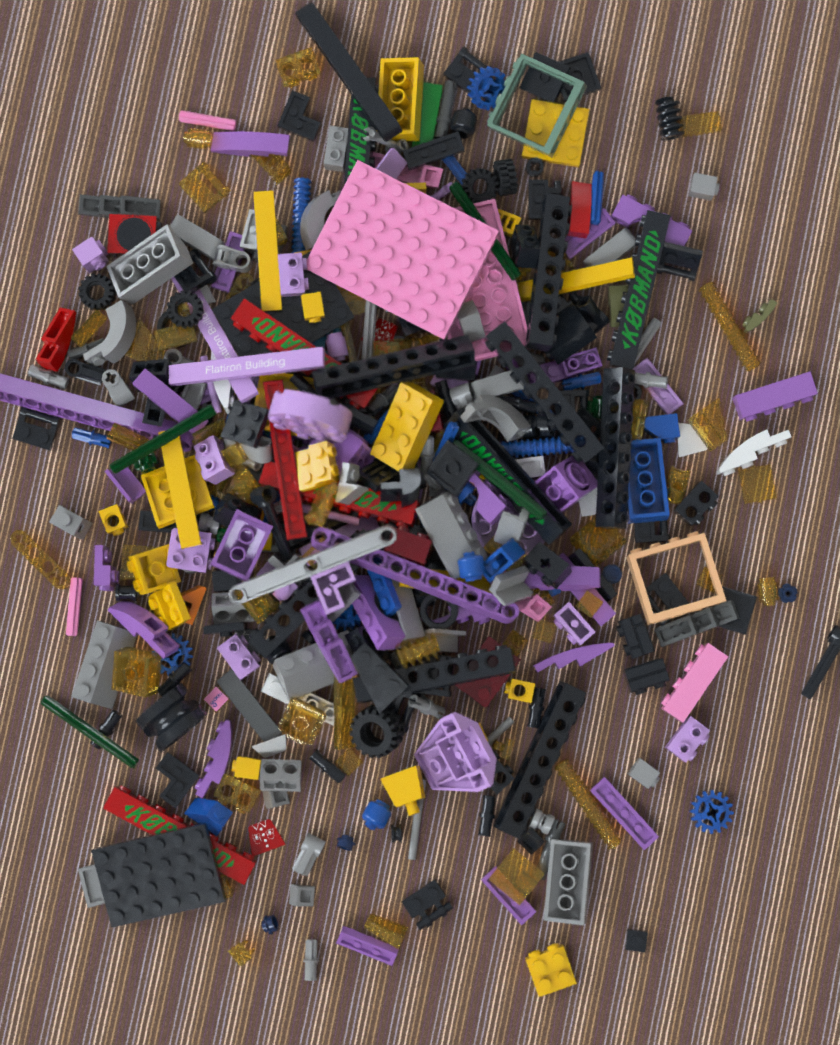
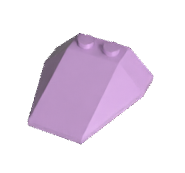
M454 712L441 718L414 753L432 790L479 792L493 785L496 757L479 724L459 713Z

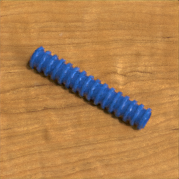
M303 177L294 179L296 185H294L295 191L293 192V195H295L293 201H295L293 203L295 208L293 213L295 215L292 216V219H294L292 222L294 226L292 228L294 232L292 237L294 239L291 241L293 243L291 246L293 251L291 253L306 250L301 238L300 223L302 214L311 201L309 198L311 196V192H309L311 190V186H309L311 180Z
M577 436L574 442L578 447L585 445L583 437ZM547 437L545 440H542V438L536 440L534 438L533 441H530V439L523 441L522 439L520 442L514 440V442L509 441L505 443V441H502L500 443L511 456L518 458V455L522 457L528 455L530 457L531 454L543 456V453H546V455L553 453L555 455L556 452H559V454H562V452L568 454L569 451L571 453L574 452L569 445L566 447L559 437L558 439L554 437L548 439Z

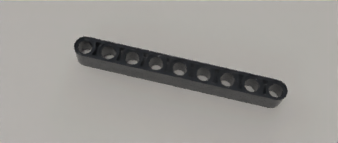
M309 2L295 11V15L382 139L387 142L400 134L402 128L315 5Z

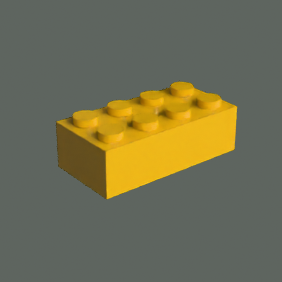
M419 57L381 58L378 95L402 128V132L392 138L394 141L401 139L420 141L424 64Z
M401 382L370 454L397 471L399 469H414L444 400L415 383Z

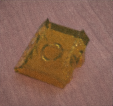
M335 481L314 491L316 496L308 515L304 516L309 525L313 524L318 527H324L337 495L338 485Z
M595 517L570 537V542L576 549L580 548L589 556V560L593 565L597 567L626 544L627 541L618 529L595 527Z
M291 697L278 724V729L283 735L286 734V737L302 745H312L317 739L327 714L301 699Z

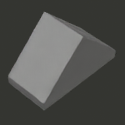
M473 300L463 303L457 315L463 334L468 335L471 342L485 338L480 314Z

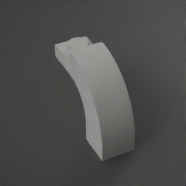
M328 190L314 198L305 208L301 218L300 233L306 250L314 247L324 227L325 214L329 208L334 207L341 190L333 194Z
M123 300L106 309L110 320V330L105 340L83 354L85 361L93 366H100L107 360L113 364L126 354L134 340L136 332L135 314L132 306Z
M479 395L474 402L465 407L464 413L460 416L464 423L475 420L490 422L499 429L508 442L520 439L531 427L516 408L508 402L491 395Z

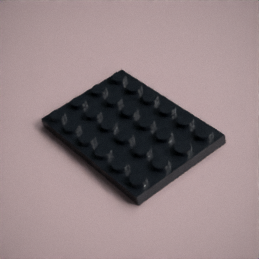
M311 251L303 255L302 258L308 259ZM303 270L304 278H308L309 290H305V294L321 292L325 318H321V322L309 323V320L305 321L301 296L281 297L282 311H269L265 313L312 344L355 317L334 283L308 270ZM260 281L212 309L239 357L272 353L266 348V343L263 341L256 342L249 337L251 333L245 329L243 331L238 330L233 326L234 322L231 320V317L244 298L262 310Z
M206 822L91 850L111 927L215 905L227 900Z

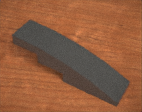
M80 194L78 215L109 218V214L157 216L159 220L161 200L123 195L116 197Z
M729 600L655 628V632L661 647L740 618L733 600Z
M232 669L216 681L264 742L283 734L264 707Z

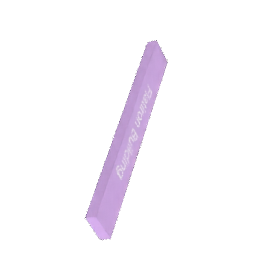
M172 277L171 279L174 285L176 286L178 292L181 293L182 288L175 280V278ZM200 289L194 293L200 298L204 309L203 318L198 321L199 324L197 325L216 359L238 357ZM185 302L187 308L192 314L193 306L190 303ZM250 377L229 379L241 404L259 395Z
M323 347L169 365V385L179 386L325 368V352Z

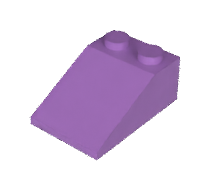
M236 510L210 565L243 581L248 580L273 526Z

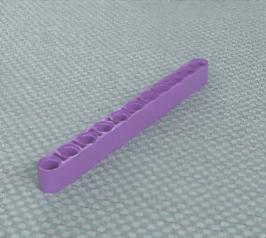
M0 373V401L147 442L158 436V432L166 431L178 424L164 419L162 427L142 423L144 413ZM187 431L180 436L184 452L191 451L196 438L195 435Z
M319 527L312 534L311 545L313 548L322 551L334 546L335 543H342L352 538L327 528ZM322 535L326 541L319 542L316 540V536ZM380 549L348 561L504 624L512 623L519 614V607L515 603L503 606L491 593ZM374 557L380 558L381 561H382V564H380V565L375 564V563L372 561V558H374ZM398 565L401 571L394 572L391 566ZM416 572L420 578L415 580L411 578L410 573ZM429 580L437 581L438 587H432L429 584ZM448 587L455 588L457 594H450ZM471 594L475 597L476 601L470 602L466 596ZM485 602L493 603L494 609H488ZM504 609L511 610L513 617L506 616Z

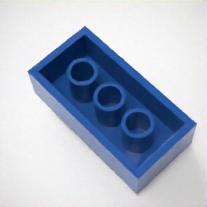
M661 438L632 440L627 510L628 524L666 521L670 513Z

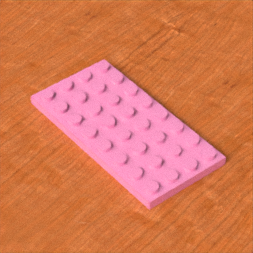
M491 199L474 203V206L487 225L500 231L497 239L509 255L496 200ZM457 207V208H455V209H457V210H459V211L465 213L464 210L462 209V207ZM490 251L464 303L473 300L480 314L485 336L505 321L525 346L527 324L516 280L512 281L493 252ZM457 317L447 334L448 339L464 336ZM485 338L471 342L475 352V362L498 356L495 351L491 352L487 348ZM502 342L500 349L508 352L511 350V345L508 342Z

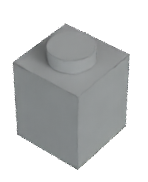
M694 173L688 196L711 201L714 195H718L720 186L717 183L718 177Z
M641 758L636 760L627 773L647 789L650 786L654 787L660 779L658 777L660 772Z

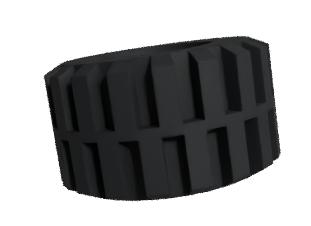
M374 704L358 713L353 718L354 722L350 724L352 730L349 732L350 736H353L352 744L355 743L357 745L355 747L356 750H361V754L364 756L369 754V758H374L375 756L381 758L396 749L402 742V736L405 734V730L402 729L404 722L399 720L402 718L400 714L396 715V710L394 708L390 710L389 705L379 713ZM371 722L381 726L384 732V740L378 739L373 735L370 729Z

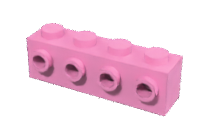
M709 643L701 644L695 652L697 655L695 660L688 662L684 668L686 673L682 679L680 677L677 678L672 686L675 689L671 695L667 693L661 702L663 704L661 709L679 722L683 723L728 658L727 655Z

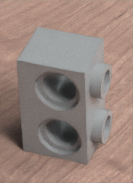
M329 126L324 158L325 170L344 172L348 128Z
M242 591L232 592L235 599L243 598ZM229 592L212 593L211 607L214 624L254 622L253 599L237 605L229 600Z
M261 759L260 791L301 792V760Z

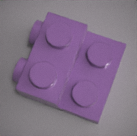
M95 545L94 586H98L99 590L114 591L116 583H119L120 574L119 571H116V567L109 565V563H112V551H109V548L104 545Z

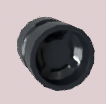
M538 413L537 417L533 414L524 416L531 426L523 435L525 441L527 439L531 441L534 438L537 440L539 436L542 439L554 437L555 431L547 424L549 419L545 414L540 415Z

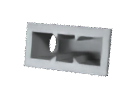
M61 505L57 507L49 521L51 524L81 540L85 538L93 524Z

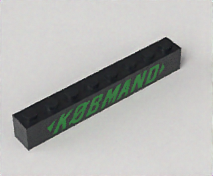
M366 77L378 94L379 85H377L376 78ZM352 95L344 185L357 160L375 168L373 151L377 149L376 141H365L363 137L369 135L364 129L368 127L374 128V126Z
M647 210L646 215H642L640 226L643 227L642 234H637L635 246L639 247L637 254L633 253L632 255L635 278L626 279L625 284H629L628 292L623 291L621 303L624 304L623 311L618 312L616 322L620 324L618 330H614L611 340L615 342L613 350L609 349L607 357L611 367H624L632 370L634 368L671 215Z
M466 406L457 410L443 427L446 429L449 422H457L459 430L455 440L461 442L547 511L545 517L541 520H538L530 513L527 520L528 524L539 533L540 537L548 545L559 539L573 524L480 420L464 423L460 416L464 413ZM499 489L513 504L514 508L521 513L523 507Z

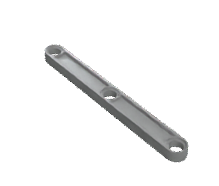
M390 525L382 526L236 584L228 593L229 600L233 604H242L391 545L396 540V530ZM384 530H390L393 533L391 540H384L381 534ZM315 560L318 563V568L315 570L308 569L307 561ZM236 589L241 590L243 598L235 599L232 592Z

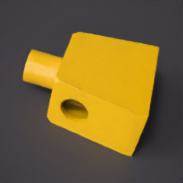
M413 766L381 778L395 807L406 806L409 816L420 813L417 801L425 798L420 766Z

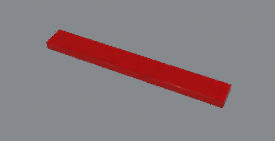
M283 379L263 382L268 410H270L274 393L279 391L283 394L284 392ZM269 421L287 540L306 538L307 533L291 430L277 429L274 427V423Z

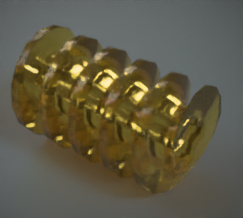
M242 469L234 476L230 483V488L234 490L239 499L258 508V505L251 501L250 493L254 488L261 486L248 469Z
M433 632L430 634V639L424 635L423 642L416 638L415 645L412 641H408V647L402 643L399 650L395 646L399 661L405 669H407V662L415 666V660L417 659L422 664L423 657L430 661V654L438 658V651H440Z

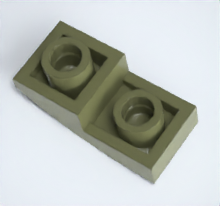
M628 285L608 286L610 327H619L620 323L616 322L618 312L623 311L624 304L621 303L623 291L628 292Z
M770 299L767 304L764 302L758 313L761 315L754 312L751 317L747 316L742 324L745 327L742 333L747 334L757 328L770 315L777 302Z

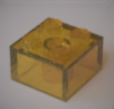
M124 647L114 651L112 690L145 698L158 693L161 656L158 653L132 647Z

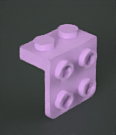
M173 528L170 537L167 566L207 574V569L211 570L212 566L210 564L213 558H209L210 550L215 548L216 539L212 538L213 534L199 531L202 545L181 549L178 529Z

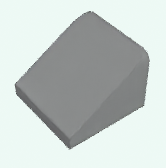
M262 791L267 809L290 803L287 791Z
M291 884L289 904L293 906H313L315 886Z

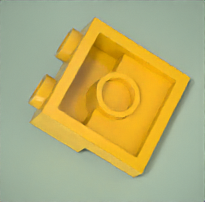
M323 441L309 445V449L295 452L300 491L305 492L339 483V468L336 465L335 457L337 450L334 444Z
M169 544L128 557L127 568L130 573L134 574L133 586L140 595L162 589L173 582H181L178 569L170 568L166 564Z
M176 582L170 583L163 589L155 591L148 596L149 606L154 611L155 616L169 627L167 632L177 629L191 619Z
M551 944L547 946L548 950L542 952L535 950L528 953V957H525L539 997L577 984L563 944Z

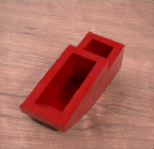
M576 181L571 183L569 204L572 205L571 215L568 216L570 228L567 236L586 239L589 235L592 201L591 184Z
M59 308L43 334L41 340L45 344L35 359L43 369L58 372L62 365L74 331L75 310Z

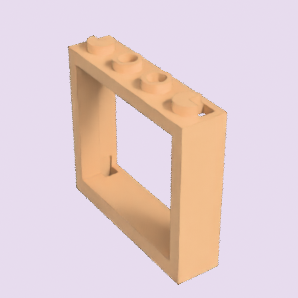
M696 531L687 534L688 538L680 540L679 537L669 539L668 543L663 545L660 542L649 545L650 549L643 551L642 548L631 550V554L626 557L647 625L726 602L705 533L699 534ZM700 542L717 596L653 614L637 559Z

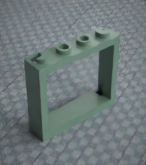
M521 53L520 58L513 64L514 70L511 76H508L505 80L503 93H500L496 99L494 111H491L488 115L487 126L495 132L553 158L587 85L577 78ZM527 66L573 86L545 146L499 126Z

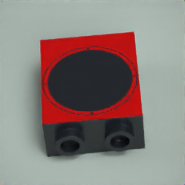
M109 214L108 255L110 257H118V254H125L161 229L162 222H159L157 216Z

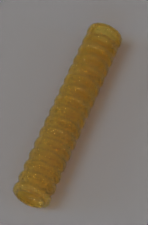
M708 282L700 287L698 292L702 293L701 297L705 298L704 302L708 303V308H711V314L714 313V319L718 320L717 324L721 325L720 329L724 330L723 334L727 335L726 339L730 340V345H733V351L735 350L737 352L736 356L740 357L738 360L743 362L742 366H745V371L749 372L758 367L761 361L757 360L758 356L754 355L755 351L751 350L752 346L748 345V340H745V334L742 335V329L738 328L739 324L735 323L736 319L732 318L733 314L729 313L730 309L726 308V303H723V297L720 298V292L717 293V287L713 286L714 282Z
M565 759L556 765L554 770L559 772L558 776H561V780L565 781V786L569 787L568 791L573 793L572 797H576L575 801L580 803L579 807L583 808V813L586 812V817L590 818L589 822L594 824L593 828L597 829V834L600 833V838L604 839L603 843L608 845L607 849L615 848L623 839L618 837L619 833H616L615 827H612V823L608 822L609 818L604 816L605 812L601 811V806H597L598 802L593 800L594 796L590 795V790L587 791L588 787L583 785L584 781L579 779L580 775L576 774V769L573 770L574 766L569 764L570 760Z

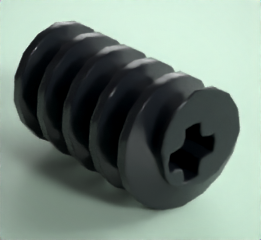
M664 97L655 101V105L658 106L656 112L659 114L657 119L661 121L659 123V128L662 129L660 135L663 136L661 141L674 140L685 134L684 131H679L680 128L684 127V124H680L677 121L682 120L683 117L676 115L681 112V109L675 108V106L680 104V101H674V97Z

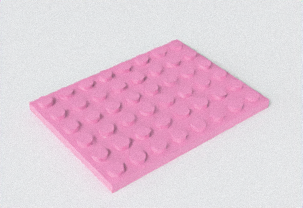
M357 160L307 259V270L445 340L500 231Z

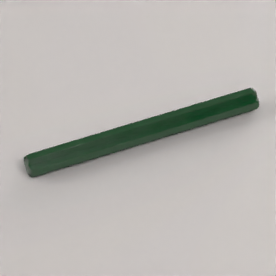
M459 182L451 184L449 190L464 212L487 224ZM496 239L491 251L510 279L514 281L520 277L521 273L501 243Z
M208 405L109 465L110 469L114 474H117L216 415L214 407Z
M458 440L453 441L454 444L480 463L477 468L479 473L538 520L545 517L547 511L461 442Z
M45 695L41 700V705L130 768H135L139 763L137 757L50 696Z

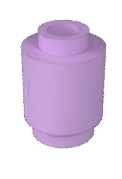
M342 332L326 335L327 340L325 342L328 355L338 362L346 360L345 356L349 354L345 336H342Z

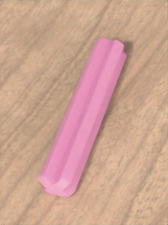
M180 111L179 113L180 122L235 131L237 123L234 119L188 111Z
M71 578L66 635L68 636L78 635L82 578Z

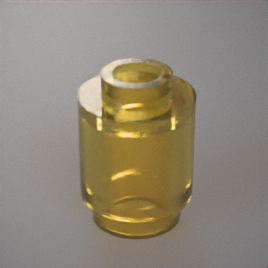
M188 128V131L184 132L183 142L187 143L189 148H211L213 133L205 129Z
M775 577L760 578L759 584H757L759 603H763V606H774L775 602L779 601L778 585L775 582Z

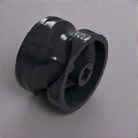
M183 683L162 696L135 720L148 737L158 736L155 744L160 753L173 745L208 715L196 700H185V695L188 691Z

